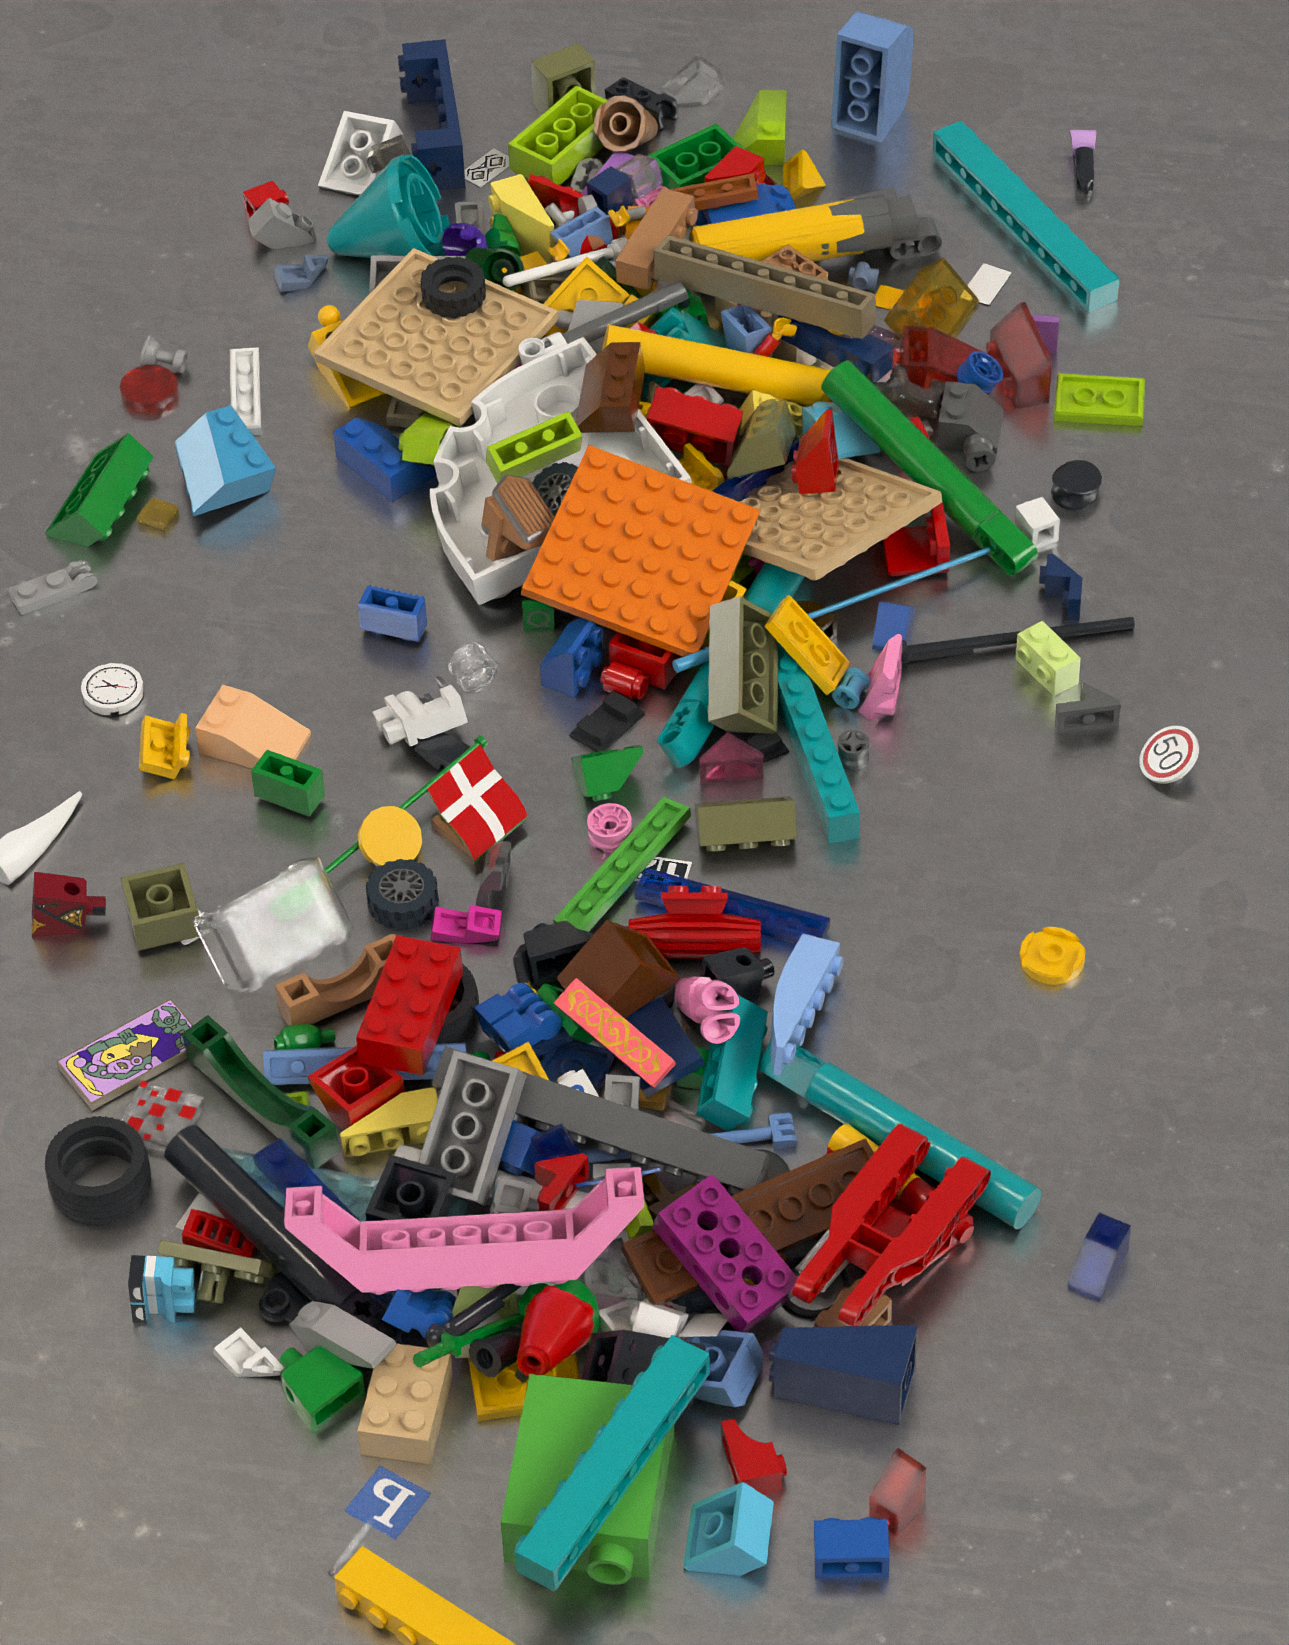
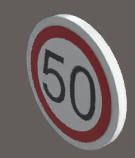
M1169 726L1156 732L1145 743L1140 754V768L1143 774L1152 782L1159 784L1171 783L1185 776L1192 769L1198 758L1199 743L1196 736L1183 726Z

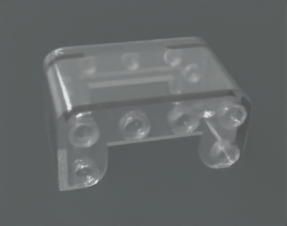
M319 857L302 858L289 865L290 870L281 872L280 876L230 903L218 906V909L209 914L205 911L191 919L226 989H238L239 992L247 989L250 992L265 986L268 983L266 978L275 973L278 976L284 975L296 968L294 963L302 958H305L306 961L311 960L323 953L322 947L330 943L337 945L351 937L349 932L354 929V926Z

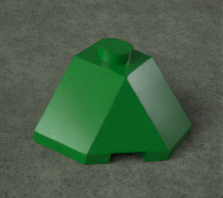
M634 745L624 747V750L620 751L619 749H609L571 757L583 796H592L593 801L612 798L611 792L620 790L644 753L643 746Z

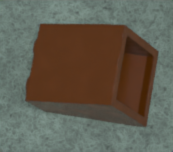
M609 920L605 921L557 977L564 987L563 992L577 978L625 1019L680 979L647 934Z

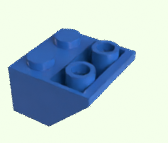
M584 618L569 623L540 663L541 686L575 697L580 688L588 684L596 666L599 667L604 659L605 650L602 649L604 628Z

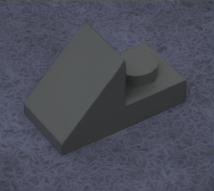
M1081 683L1080 701L1056 704L1055 728L1057 734L1119 726L1120 700L1086 683Z

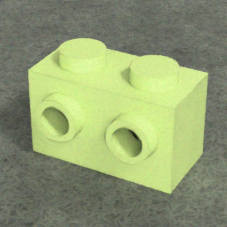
M1043 621L1017 634L1016 660L1053 696L1079 683L1081 657Z

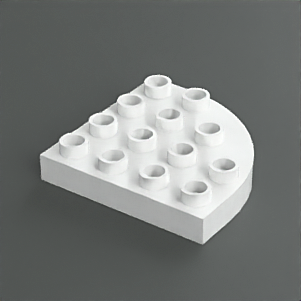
M584 337L538 357L492 383L471 401L476 423L464 428L450 426L440 443L434 459L439 485L438 488L430 489L432 512L443 550L452 567L478 605L492 599L504 597L511 590L523 585L541 548L539 546L494 562L486 557L490 530L482 525L485 498L492 496V491L497 485L486 463L487 446L567 411L570 412L576 422L585 367L597 355ZM639 409L635 432L581 433L583 436L581 450L554 462L558 464L562 462L572 463L578 467L588 445L692 484L689 474ZM545 467L522 476V478L533 482L534 477L541 473Z

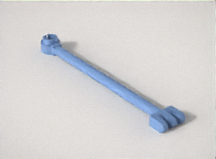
M790 1113L768 1115L769 1126L711 1134L738 1144L772 1140L774 1150L793 1148L797 1145V1138L794 1135L795 1129L794 1125H792L793 1119ZM548 1145L542 1161L549 1160L550 1157L554 1159L583 1153L588 1156L589 1164L627 1159L631 1155L619 1151L617 1156L598 1149L567 1152V1150H561L557 1146Z

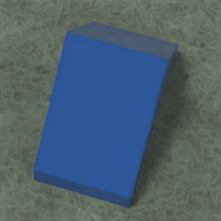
M885 601L879 602L872 649L882 651L888 640L897 634L902 636V640H907L915 606Z

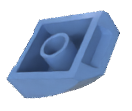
M720 1330L717 1336L686 1337L684 1341L703 1344L706 1347L705 1351L710 1356V1374L695 1394V1398L732 1407L746 1405V1399L759 1373L763 1372V1350L754 1334Z

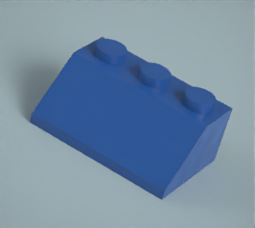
M356 417L333 431L336 458L392 503L437 476L436 470L431 464L403 461V451L399 450V439L380 424Z

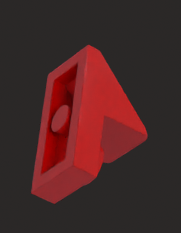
M581 1153L543 1160L534 1164L535 1180L539 1185L543 1186L537 1197L539 1211L563 1210L580 1189L575 1184L586 1181L589 1177L588 1156Z

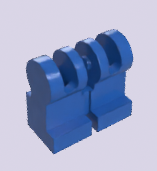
M525 983L515 984L505 995L500 996L497 993L474 1007L482 1031L497 1046L499 1045L503 1052H510L528 1041L532 1047L542 1039L549 1040L556 1036L562 1027L561 1017Z
M398 1289L392 1296L382 1320L407 1333L410 1332L411 1328L420 1331L422 1337L426 1339V1331L431 1324L442 1326L453 1318L452 1310L457 1298L447 1291L435 1292L431 1289H425L421 1292H412L411 1290Z

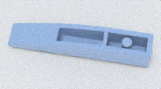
M802 934L783 967L776 988L771 1024L770 1053L773 1073L780 1076L786 1064H792L796 1053V1046H802L806 1028H811L813 1025L815 1010H821L825 993L831 992L834 975L839 976L841 973L843 957L839 956V942Z

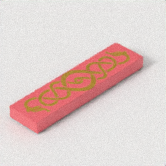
M577 978L554 1002L556 1007L653 1089L677 1064L675 1060Z

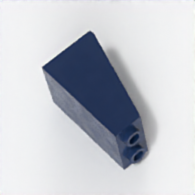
M884 1325L783 1328L779 1342L773 1340L769 1352V1362H772L769 1382L774 1383V1397L899 1425L916 1368L918 1326Z

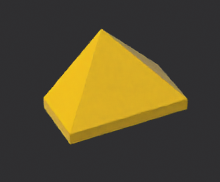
M804 149L783 164V186L789 190L793 200L826 186Z

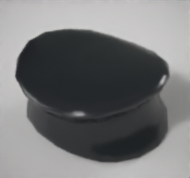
M1073 460L1061 465L1052 475V482L1054 483L1051 489L1052 499L1060 507L1069 510H1079L1088 507L1097 498L1099 487L1102 483V475L1099 469L1093 463L1086 460Z

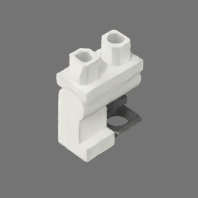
M437 676L436 681L441 693V697L433 699L429 693L424 694V698H418L410 691L401 692L396 697L393 694L384 697L387 706L372 712L377 729L380 732H384L386 740L390 745L404 739L409 746H413L419 743L417 738H429L468 723L461 697L452 685H448L442 677Z

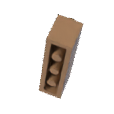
M662 188L615 260L618 283L645 290L651 288L656 280L653 250L667 235L685 239L687 230L691 225L695 224L698 216V210L695 209L694 196Z

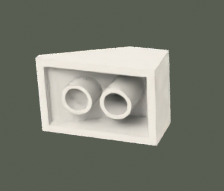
M344 111L318 184L319 188L359 196L381 172L379 168L380 163L385 162L388 164L393 158L397 157L404 134L394 120Z

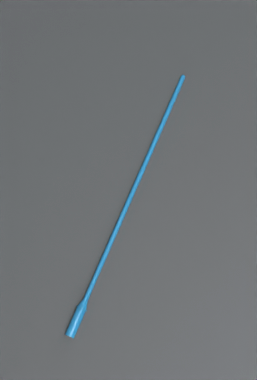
M986 547L809 613L808 616L814 619L988 554L990 553V548ZM709 647L674 660L672 662L674 670L678 673L709 661Z

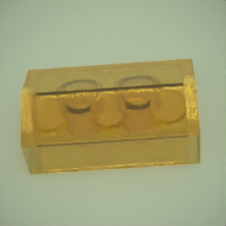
M943 257L919 270L887 314L884 322L901 342L940 354L949 344L979 299Z

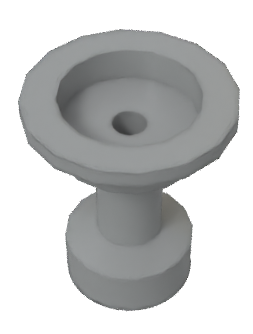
M149 335L142 348L140 368L145 369L147 366H153L157 361L172 365V371L182 374L187 364L188 351L178 349L174 354L160 350V345L154 340V336Z

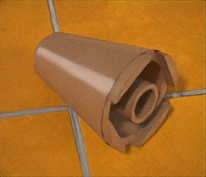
M613 96L598 108L594 118V131L605 148L615 152H627L652 140L657 134L658 124L656 119L637 100L628 96Z

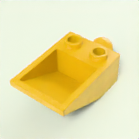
M333 305L323 306L318 312V321L323 328L311 333L307 345L313 358L317 348L344 321H340V311ZM316 362L320 372L348 409L387 395L378 389Z

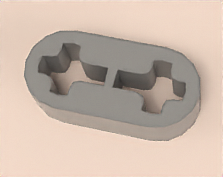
M595 158L581 160L577 165L571 187L581 194L584 186H587V182L594 178L602 168L601 161Z

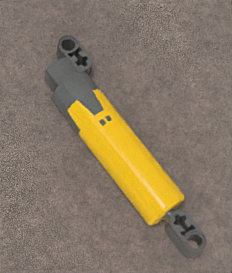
M883 195L844 200L692 227L689 233V241L757 261L766 259L786 245H790L809 260L815 262L885 248L889 249L893 258L907 259L933 254L941 248L943 243L934 220L930 217L918 218L910 195L885 199Z

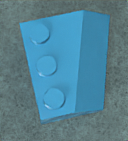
M231 405L205 413L175 441L174 445L179 465L186 480L185 488L192 503L191 511L193 516L270 491L276 467Z

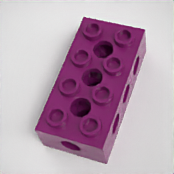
M713 1173L657 1214L652 1228L690 1275L699 1283V1286L737 1332H747L794 1297L792 1290L797 1276ZM698 1224L706 1225L710 1231L703 1230ZM720 1251L728 1252L732 1258L723 1256ZM743 1279L751 1280L754 1286L746 1284Z

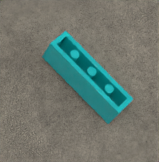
M739 995V1005L737 1007L722 1011L733 1012L739 1015L740 1024L735 1034L729 1040L719 1044L710 1042L696 1115L726 1131H732L739 1124H744L752 1114L753 1106L751 1101L753 1092L758 1084L756 1074L763 1057L761 1052L762 1042L768 1031L766 1026L768 1011Z

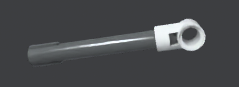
M675 281L648 293L647 296L563 334L556 332L543 339H525L518 348L521 365L582 337L590 343L605 336L608 324L625 327L653 313L663 311L687 300L688 293L682 282Z

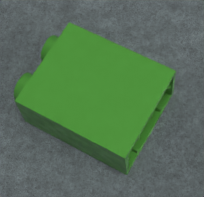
M529 1374L500 1522L504 1562L514 1563L516 1566L514 1548L517 1541L523 1534L528 1535L540 1509L544 1506L548 1507L552 1502L558 1484L563 1479L567 1480L570 1477L579 1455L582 1452H588L593 1445L596 1432L602 1425L609 1423L613 1417L616 1404L621 1398H627L632 1391V1385ZM674 1425L571 1570L587 1571L589 1576L596 1581L612 1585L623 1584L631 1577L650 1579L674 1436Z

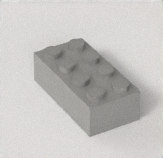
M455 1050L447 1070L419 1163L456 1173L452 1198L486 1207L527 1075L517 1068Z

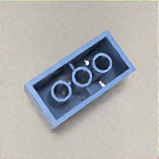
M858 11L853 14L837 33L831 128L877 142L884 140L904 111L908 100L914 39L911 26Z

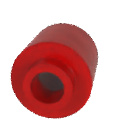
M614 661L610 666L604 667L600 682L603 684V689L606 692L611 693L614 691L630 700L635 698L641 700L648 689L649 676L644 675L642 670Z

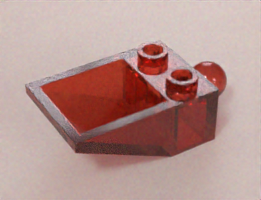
M903 325L900 352H897L894 348L893 366L900 364V391L944 394L946 381L959 382L956 375L958 367L966 361V358L973 351L981 350L933 327Z

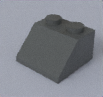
M946 381L938 425V448L963 450L965 439L974 434H984L990 437L993 444V452L997 454L1004 409L976 384Z

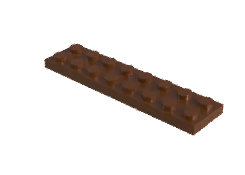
M865 1138L731 1197L779 1254L827 1232L831 1222L833 1204L872 1157L874 1152ZM896 1194V1196L893 1198V1200L889 1203V1205H891V1204H893V1203H895V1202L897 1201V1199H898V1195H897V1194ZM698 1224L703 1230L710 1231L706 1225ZM655 1230L622 1243L620 1249L648 1301L653 1305H663L701 1288L699 1283L690 1275ZM720 1251L723 1256L732 1258L728 1252Z

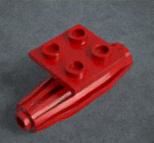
M668 886V892H661V899L668 913L629 919L628 926H625L647 934L666 959H703L707 955L743 947L748 948L753 954L761 953V920L722 914L728 901V893H722L721 886H701V893H689L688 886Z

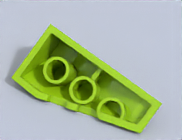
M759 90L733 137L745 150L764 157V165L783 166L785 163L787 90Z

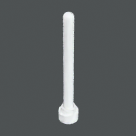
M625 237L614 239L611 244H608L607 248L507 275L503 278V284L506 287H511L575 269L586 256L594 263L607 259L614 261L628 240Z

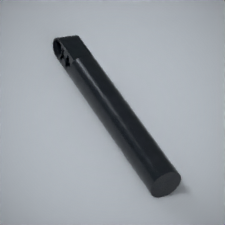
M198 1125L185 1127L171 1139L165 1149V1160L311 1302L335 1305L394 1339L396 1344H402V1330L382 1320L386 1310L369 1292L362 1293L285 1228V1209Z

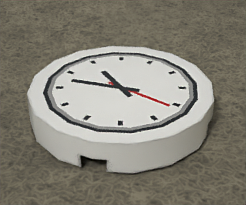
M109 663L98 666L88 672L82 680L81 694L84 704L92 712L101 715H111L110 712L123 714L136 707L143 698V681L140 673L133 667L122 663Z

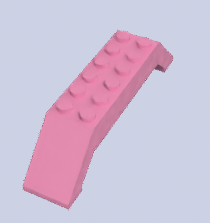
M641 1167L605 1169L606 1177L573 1209L367 1222L358 1221L322 1193V1186L286 1188L284 1222L285 1228L362 1293L371 1292L381 1295L390 1291H397L398 1289L411 1290L412 1292H421L431 1288L457 1290L464 1286L492 1288L498 1284L527 1286L533 1282L548 1281L553 1284H562L568 1280H577L644 1208Z

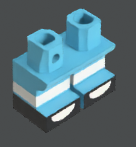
M131 1255L128 1289L133 1323H147L148 1314H165L168 1321L175 1323L176 1312L194 1313L196 1290L193 1288V1268H175L174 1257Z

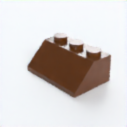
M611 342L586 364L575 422L581 433L635 432L645 373V363L640 342Z

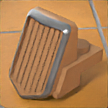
M506 474L494 487L492 496L485 498L482 525L490 530L486 557L493 562L542 546L555 516L530 480Z

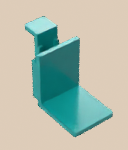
M673 307L650 328L659 335L727 348L725 335L682 310L680 312ZM644 373L642 389L645 397H648V385L651 381L664 388L672 378Z

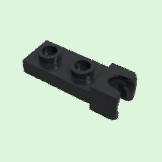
M622 77L604 90L605 99L607 100L613 96H628L637 100L656 119L658 129L663 128L662 117H669L671 119L678 117V105L674 97L666 93L659 95L625 77Z

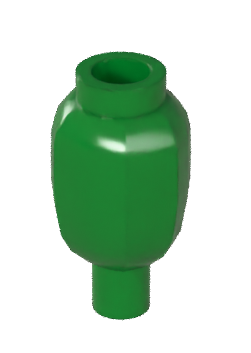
M297 1024L287 1026L281 1030L280 1035L273 1036L274 1050L320 1048L323 1043L335 1041L336 1037L333 1028L320 1030L312 1024Z

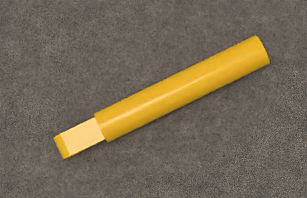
M608 324L605 332L602 350L611 342H640L645 363V373L746 394H750L752 390L778 399H785L788 402L805 406H813L815 402L820 401L834 403L821 390L822 382L831 371L829 369Z

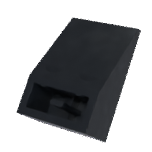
M630 1330L592 1333L581 1380L633 1385L637 1375L641 1371L645 1372L650 1366L652 1356L658 1346H664L669 1338ZM687 1342L704 1351L706 1350V1347L703 1344ZM695 1395L687 1406H693Z

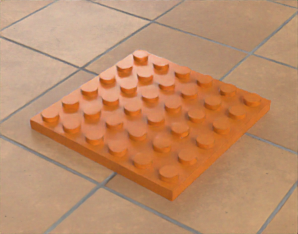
M588 445L524 582L521 595L685 657L701 650L710 629V605L722 602L759 517L760 510Z

